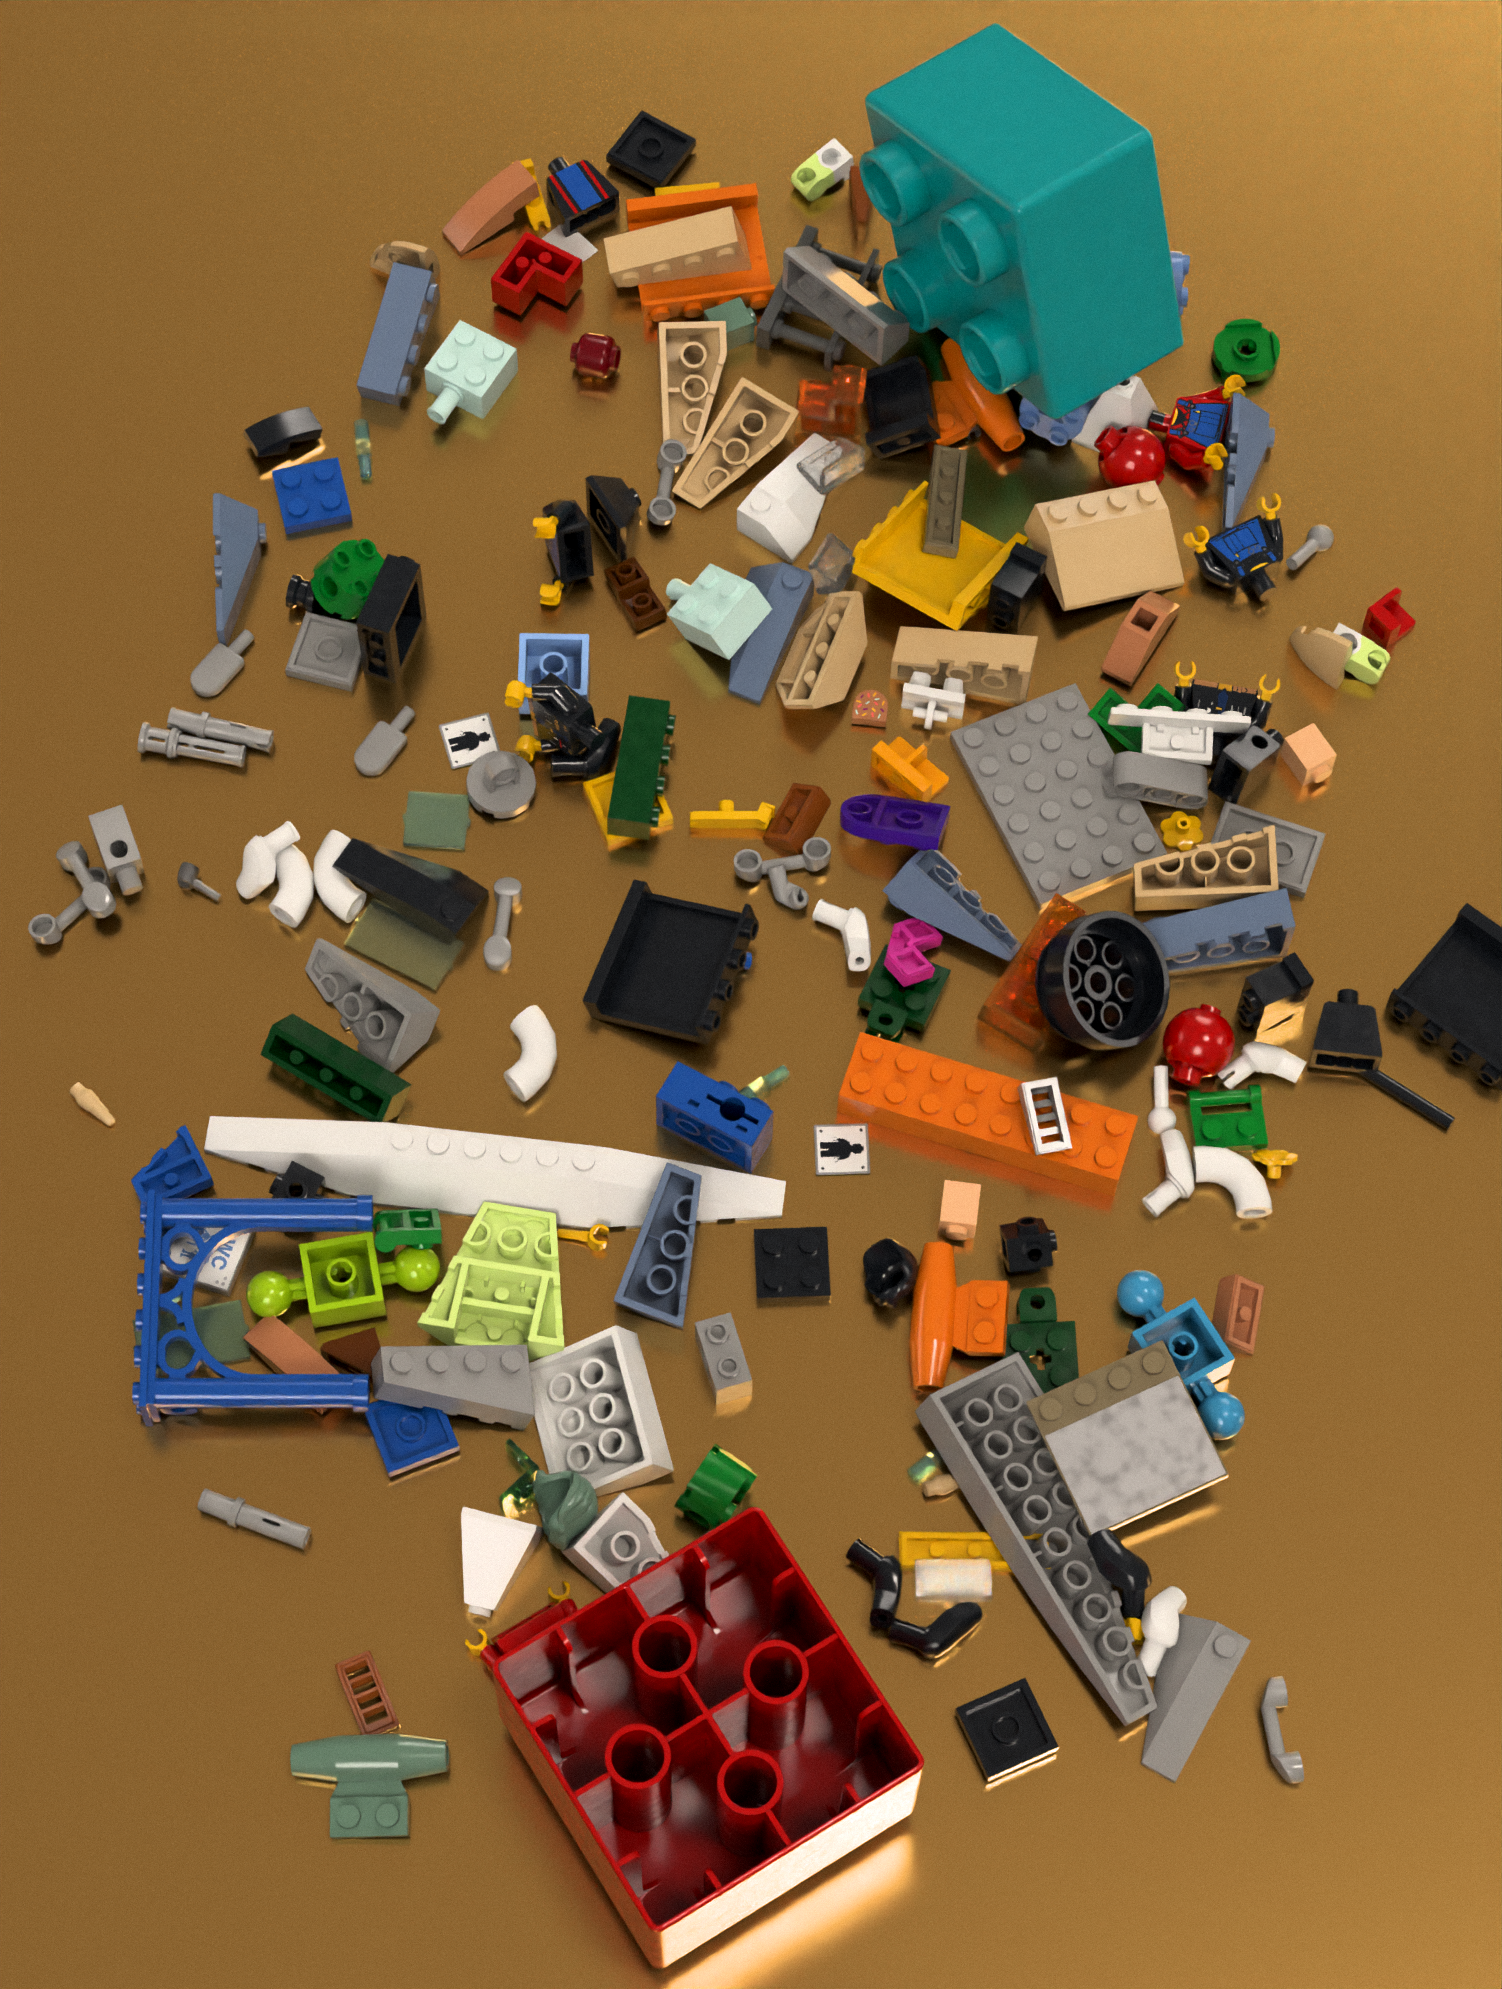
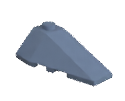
M1233 393L1225 428V449L1229 455L1227 458L1224 457L1222 532L1237 525L1264 463L1267 448H1273L1275 439V428L1269 427V413L1240 393Z
M213 493V535L215 536L217 555H214L216 583L219 584V587H215L216 631L219 643L227 647L261 558V543H267L266 523H260L257 509L223 494Z
M784 562L751 567L746 580L756 585L772 610L731 657L728 693L759 705L761 704L814 595L815 574Z
M919 850L882 890L888 895L889 901L896 908L904 910L917 919L1009 962L1024 947L997 915L985 912L980 902L982 897L976 890L969 891L958 880L962 875L961 872L938 850Z

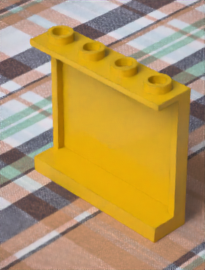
M924 481L915 491L910 489L899 507L896 505L892 507L886 520L883 523L878 522L866 540L861 539L857 543L852 557L856 558L852 573L953 630L958 631L989 598L991 583L1010 556L1015 543L1018 542L1026 546L1029 538L1017 532L1005 544L961 520L959 549L956 558L922 552L927 500L924 497L929 484L927 481Z

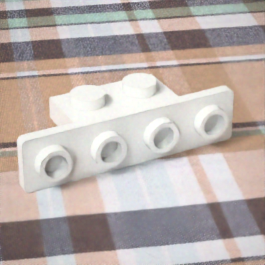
M1119 704L1117 707H1111L1108 715V724L1142 727L1141 753L1193 764L1211 765L1213 732L1243 734L1251 725V717L1242 716V713L1237 711L1207 714L1206 710L1198 708L1189 709L1186 712H1178L1166 706H1156L1148 710L1138 709L1133 704Z

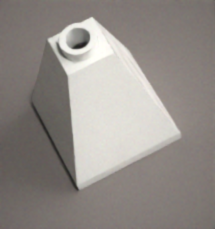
M1133 375L1096 397L1081 433L1072 439V442L1100 452L1094 447V442L1109 425H1112L1117 430L1126 426H1139L1149 430L1152 411H1158V407L1141 378Z
M463 1507L461 1512L464 1603L470 1604L468 1612L490 1617L491 1611H498L543 1537L544 1529L537 1525Z

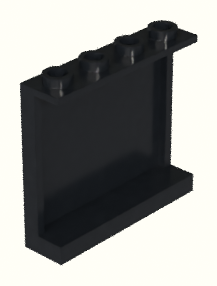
M634 879L582 1000L591 1018L708 1045L712 1034L716 1033L720 1027L721 1012L725 1003L729 1002L732 998L737 973L742 971L745 966L748 946L751 941L755 940L759 931V922L751 905L745 904L742 913L653 894L647 882Z
M1466 903L1458 912L1453 925L1399 989H1393L1386 1007L1390 1009L1391 1013L1398 1020L1408 1022L1418 1029L1424 1039L1431 1043H1437L1447 1050L1453 1060L1460 1064H1466L1476 1071L1480 1079L1486 1084L1495 1085L1502 1090V927Z

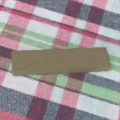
M934 444L931 457L922 552L956 558L966 471V450Z

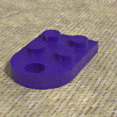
M878 794L857 795L848 798L842 803L840 808V825L845 831L854 836L876 840L884 845L902 844L913 846L915 849L922 851L938 850L949 821L951 806Z

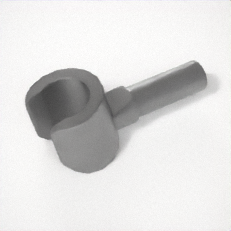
M183 862L178 871L177 881L179 886L184 889L194 888L197 891L199 890L218 902L222 895L197 879L200 872L199 868L191 863Z

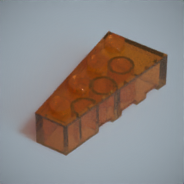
M1056 893L983 1004L977 1019L1038 1056L1046 1041L1050 1024L1042 1013L1036 995L1035 974L1037 963L1046 944L1067 923L1078 917L1085 916L1086 911Z

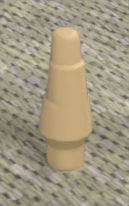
M80 1082L72 1086L69 1093L76 1099L80 1107L91 1112L107 1126L114 1124L115 1118L91 1089L85 1088Z
M950 1474L936 1475L932 1480L922 1483L923 1492L926 1497L935 1494L943 1496L960 1488L953 1475Z

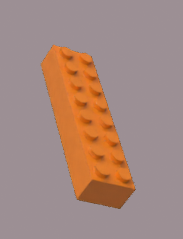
M862 1032L859 1034L838 1095L837 1112L1111 1196H1115L1138 1120L1137 1115L1060 1092L1072 1149L1035 1156L1017 1088L1021 1083L1026 1082ZM1048 1093L1032 1095L1033 1102L1049 1099ZM1051 1106L1035 1109L1036 1116L1053 1112ZM1055 1120L1038 1123L1039 1129L1057 1126ZM1059 1133L1042 1136V1144L1059 1141Z

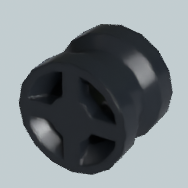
M294 574L290 579L287 589L286 607L295 609L299 606L303 607L307 612L315 613L319 602L312 591L311 581L304 580L301 575Z

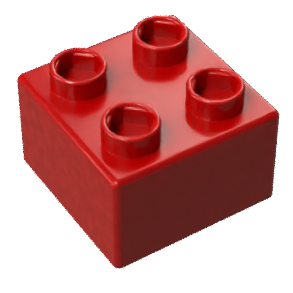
M750 1507L500 1656L492 1665L501 1720L646 1958L656 1968L668 1966L905 1818L916 1807L924 1768V1758L761 1508Z

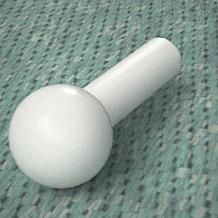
M1168 1066L1153 1067L1154 1109L1150 1111L1147 1121L1149 1128L1156 1134L1173 1130L1176 1125V1115L1169 1108Z

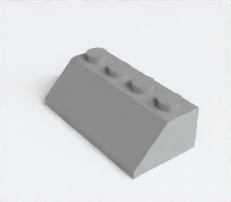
M811 246L788 247L783 251L782 289L880 366L908 342L909 322L901 312L892 310L884 304L875 292L868 291L862 287L852 274L843 272L835 266L826 254L817 252Z

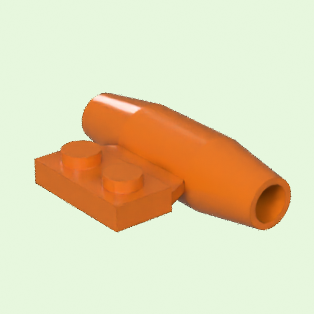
M951 338L947 339L942 344L940 350L952 381L936 380L932 382L941 435L940 439L933 441L934 444L947 447L967 437L972 428L978 423L1002 451L1008 452L1018 448L1024 442L1025 435L1007 393L995 395L986 390L969 369L962 355L960 345Z
M928 1242L924 1244L918 1266V1277L913 1288L909 1337L913 1389L926 1393H934L944 1388L953 1347L968 1354V1356L1005 1357L1009 1282L971 1280V1282L957 1288L954 1249L952 1245L943 1242Z

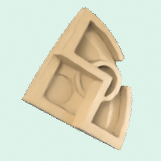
M393 241L381 244L375 249L370 259V267L389 275L393 262L432 271L435 279L440 273V264L435 252L430 248L410 242Z
M1306 626L1297 627L1289 639L1294 650L1316 676L1337 690L1344 680L1345 665L1352 656L1353 642L1319 627L1316 630H1311L1309 635L1303 634L1307 628Z

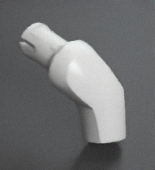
M286 821L282 826L265 837L254 836L245 846L242 871L236 881L237 890L244 898L248 899L258 896L274 881L276 854L295 841L300 840V835L291 822Z
M820 899L813 912L812 920H817L841 930L840 934L843 938L849 970L865 971L871 964V941L865 914L857 907L850 908L848 911L826 902L824 899Z
M1252 1041L1242 1046V1054L1218 1073V1076L1221 1080H1225L1235 1072L1233 1076L1223 1082L1230 1090L1234 1089L1237 1084L1254 1071L1258 1073L1261 1071L1263 1074L1273 1073L1296 1083L1307 1062L1285 1049L1267 1043Z
M1176 1129L1160 1134L1166 1180L1141 1199L1145 1207L1155 1217L1159 1216L1161 1212L1178 1198L1188 1199L1195 1189L1191 1156L1182 1133Z
M1169 1586L1149 1601L1142 1614L1141 1627L1146 1639L1137 1660L1142 1661L1146 1675L1149 1677L1156 1676L1167 1648L1176 1645L1179 1636L1178 1614L1185 1608L1187 1597L1175 1586Z

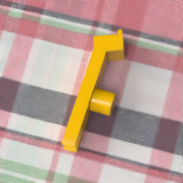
M531 158L521 160V164L536 180L540 194L539 197L524 206L530 226L535 235L539 234V226L541 225L546 228L547 232H550V217L535 175Z
M721 800L718 803V811L690 812V827L758 828L767 830L771 818L775 817V806L762 802L758 811H734L733 801Z

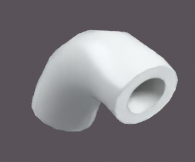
M330 830L315 855L313 881L322 903L338 918L349 923L361 911L366 900V893L357 888L348 877L332 867L351 839L337 830Z
M291 844L276 854L275 875L279 881V890L269 904V909L281 922L296 928L303 920L313 900L314 881L313 872L306 856L295 845Z
M537 1005L523 1010L510 1025V1029L521 1043L522 1053L519 1060L505 1071L503 1075L511 1090L523 1102L534 1096L549 1080L557 1059L556 1034L545 1014Z
M1193 1146L1192 1160L1195 1183L1211 1182L1227 1188L1233 1195L1236 1215L1240 1218H1260L1273 1212L1272 1201L1265 1179L1249 1159L1228 1148Z

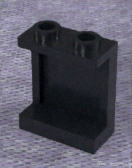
M917 355L903 357L897 362L883 367L872 368L866 373L857 376V383L865 393L871 430L865 433L866 445L879 459L941 438L930 370Z

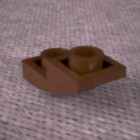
M635 557L604 570V575L614 595L636 631L667 618L665 607L651 589L649 577Z

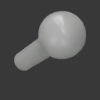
M1326 525L1313 526L1308 531L1307 542L1286 560L1287 566L1291 570H1296L1316 551L1329 549L1334 541L1332 530Z

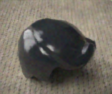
M885 1238L876 1242L864 1253L863 1266L866 1276L864 1285L866 1289L874 1295L873 1299L878 1303V1306L887 1304L889 1308H897L898 1300L910 1294L916 1284L919 1267L915 1256L901 1243L891 1238Z

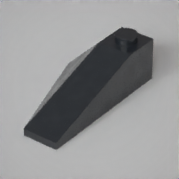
M356 838L351 839L332 866L448 947L454 942L489 892V890L459 870Z

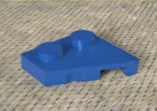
M186 1125L181 1126L176 1131L178 1137L166 1149L160 1148L152 1157L150 1164L143 1167L131 1179L140 1202H147L148 1190H155L156 1194H163L164 1198H187L214 1185L212 1177Z

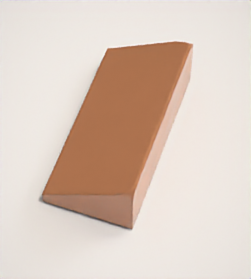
M1238 1274L1220 1279L1212 1324L1231 1352L1253 1355L1265 1286Z

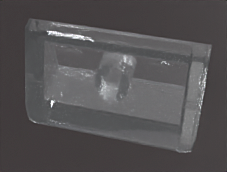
M838 437L797 463V469L821 495H826L864 469L865 448Z
M833 533L827 534L808 565L819 595L841 592L853 574L852 568L856 559L852 557L853 551Z
M988 1559L915 1560L914 1589L916 1601H992L990 1561Z

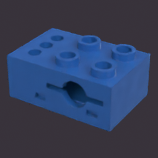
M677 1061L656 1095L657 1125L750 1174L772 1140L773 1111L770 1110L767 1103L755 1097L749 1099L738 1093V1090L732 1084L726 1081L717 1082Z

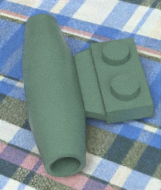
M401 1733L337 1735L293 1744L290 1754L292 1776L338 1782L330 1798V1838L410 1837V1797L402 1781L448 1772L449 1744L448 1740Z

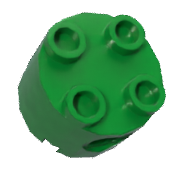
M368 539L343 541L314 566L311 588L316 600L324 610L330 614L334 612L342 614L340 618L346 620L359 617L385 561L378 553L375 544Z
M714 1444L674 1507L711 1531L730 1519L737 1508V1505L732 1502L733 1499L740 1503L758 1475L752 1472L753 1468L717 1444Z

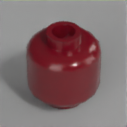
M585 333L580 337L578 343L573 342L570 350V362L575 363L576 371L581 376L606 379L612 372L616 373L618 371L621 360V347L616 345L615 340L611 336Z

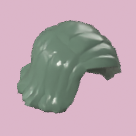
M538 1470L532 1489L535 1493L534 1498L538 1503L539 1513L542 1516V1526L545 1534L548 1536V1541L554 1544L557 1549L564 1551L569 1547L570 1541L583 1532L597 1516L598 1498L591 1483L577 1472L561 1471L546 1474L543 1470Z

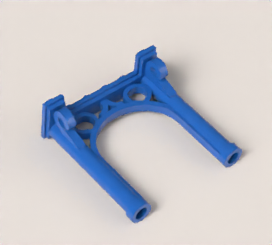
M148 1190L147 1202H141L140 1223L144 1224V1235L146 1237L139 1238L138 1247L139 1260H145L144 1273H138L137 1294L138 1296H143V1309H136L135 1318L136 1332H142L141 1345H135L134 1367L140 1368V1382H133L132 1389L133 1405H136L137 1415H142L145 1425L153 1426L154 1422H161V1412L169 1415H190L196 1413L197 1408H353V1412H369V1374H246L224 1366L207 1351L197 1334L193 1318V1296L198 1277L208 1259L223 1244L237 1236L251 1232H373V1195H357V1198H164L163 1194H156L155 1190ZM204 1228H223L207 1242H204L200 1236L204 1233ZM180 1237L192 1239L199 1250L193 1259L186 1264H177L170 1258L171 1245L174 1240ZM163 1264L175 1275L184 1276L187 1274L185 1279L179 1277L177 1285L167 1293H162ZM181 1299H182V1310H181L180 1306L177 1304V1302L180 1301ZM161 1311L173 1315L177 1320L178 1328L185 1326L186 1332L180 1329L172 1330L166 1333L160 1340ZM175 1341H185L195 1352L188 1365L181 1369L171 1368L166 1363L167 1349ZM201 1363H204L213 1373L221 1378L189 1377L194 1375ZM159 1368L168 1378H159Z

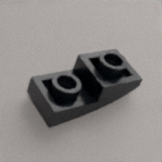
M303 407L285 411L259 421L245 429L243 435L256 457L287 453L289 444L293 442L320 439L323 428L311 409Z

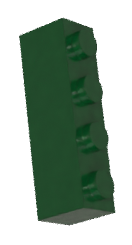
M629 695L607 818V834L649 840L651 827L658 828L661 807L655 806L657 796L663 797L666 776L660 775L661 767L669 765L671 746L665 744L667 735H674L676 715L670 714L671 701Z
M293 1013L272 1024L260 1054L372 1122H388L398 1116L412 1086L409 1082Z

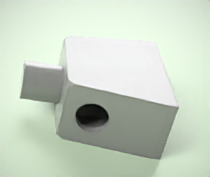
M123 805L89 815L93 836L110 883L119 882L123 895L134 894L142 890L143 886L139 877L144 872L142 859Z

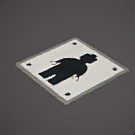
M489 713L439 725L452 769L471 765L477 758L488 752L500 751Z
M867 1123L814 1125L816 1175L870 1173Z

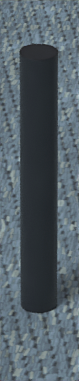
M1361 1071L1358 1073L1448 1130L1453 1124L1454 1116L1382 1071Z

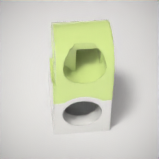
M833 138L794 171L790 182L808 201L816 200L828 187L830 188L841 179L844 181L849 179L850 167L854 166L853 156Z
M1338 623L1333 633L1353 642L1352 656L1346 663L1345 670L1364 683L1376 684L1390 662L1391 657L1389 653L1372 640Z

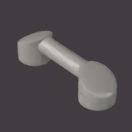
M673 439L665 441L657 455V465L661 470L657 495L650 502L646 512L647 518L651 522L663 526L670 524L676 513L675 504L669 499L674 473L679 471L687 455L685 446Z
M813 837L804 843L803 854L762 861L757 851L743 849L734 856V870L740 878L749 882L760 880L762 875L768 874V868L784 864L785 871L805 868L808 871H818L828 864L831 858V846L826 839Z
M71 841L60 847L56 853V858L63 869L74 872L84 889L82 899L91 915L96 918H105L112 914L116 908V899L105 884L96 882L85 865L88 856L79 841Z
M101 867L88 868L95 881L105 884L110 890L111 883L106 871ZM82 894L56 918L49 914L35 916L28 925V930L33 940L40 944H53L61 940L62 931L87 909L83 902Z
M503 877L494 883V897L498 905L493 936L489 937L485 942L483 955L487 967L495 971L506 969L512 962L511 945L507 939L511 907L517 905L522 899V885L517 879L512 877Z
M1283 1676L1270 1677L1262 1695L1260 1710L1262 1712L1271 1761L1278 1773L1288 1783L1303 1782L1304 1770L1299 1751L1285 1752L1276 1708L1288 1706L1286 1684Z

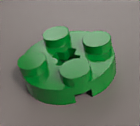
M1237 319L1226 324L1225 329L1216 335L1212 350L1214 363L1219 368L1221 376L1227 380L1228 377L1238 374L1245 382L1269 378L1277 365L1280 354V343L1277 335L1272 330L1270 333L1262 327L1263 323L1253 319ZM1242 346H1248V349L1255 353L1244 355L1239 351H1241Z

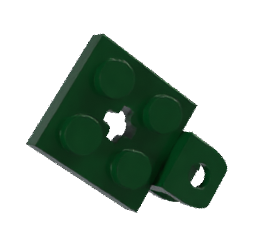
M885 944L858 998L857 1006L870 1011L867 1018L866 1034L876 1036L879 1033L887 1036L889 1041L900 1043L906 1031V1026L921 1032L924 1031L950 978L951 970L930 962L935 968L933 977L910 985L914 990L907 989L905 993L899 991V985H897L900 982L884 966L889 946Z
M1024 1288L1016 1304L1017 1324H1007L1005 1357L1002 1356V1360L1019 1352L1043 1393H1047L1079 1378L1075 1321L1056 1322V1298L1051 1288ZM1030 1303H1038L1041 1309H1034ZM1036 1351H1042L1044 1356H1049L1050 1362L1045 1364L1044 1370H1038L1036 1364L1030 1363L1029 1359L1036 1355Z

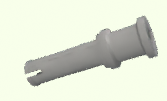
M143 722L140 729L138 753L152 751L166 754L167 758L170 759L182 755L235 765L241 768L245 762L247 747L244 745L240 746L212 739L183 735L179 728L173 727L171 730L151 727L148 722ZM152 739L164 740L165 742L153 741ZM181 744H186V745H189V746H188V747H184V746H181ZM197 747L223 751L224 754L200 750Z

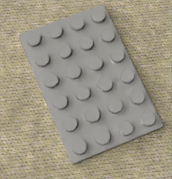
M1076 683L950 733V740L1039 910L1133 873L1134 863L1167 854L1140 801L1114 793L1113 757L1115 755L1097 722L1088 715L1090 709Z

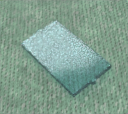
M375 898L372 899L361 918L355 919L356 926L344 943V947L436 992L447 972L453 971V963L464 947V942L456 938L451 945H448L429 934L389 905Z
M241 1299L193 1308L194 1325L204 1347L217 1361L225 1364L251 1359L249 1345L242 1339L250 1331V1328L244 1321ZM170 1313L161 1315L160 1340L166 1333L172 1330L180 1329L186 1332L185 1326L178 1328L177 1320ZM132 1320L136 1345H141L142 1332H136L135 1320ZM175 1341L167 1349L166 1363L174 1369L184 1368L188 1365L195 1352L185 1341ZM201 1363L199 1368L207 1367L204 1363ZM159 1368V1376H163L164 1374Z

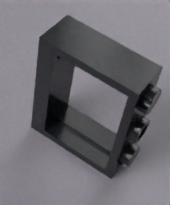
M387 554L356 622L364 674L395 684L426 618L421 566L409 557H397Z

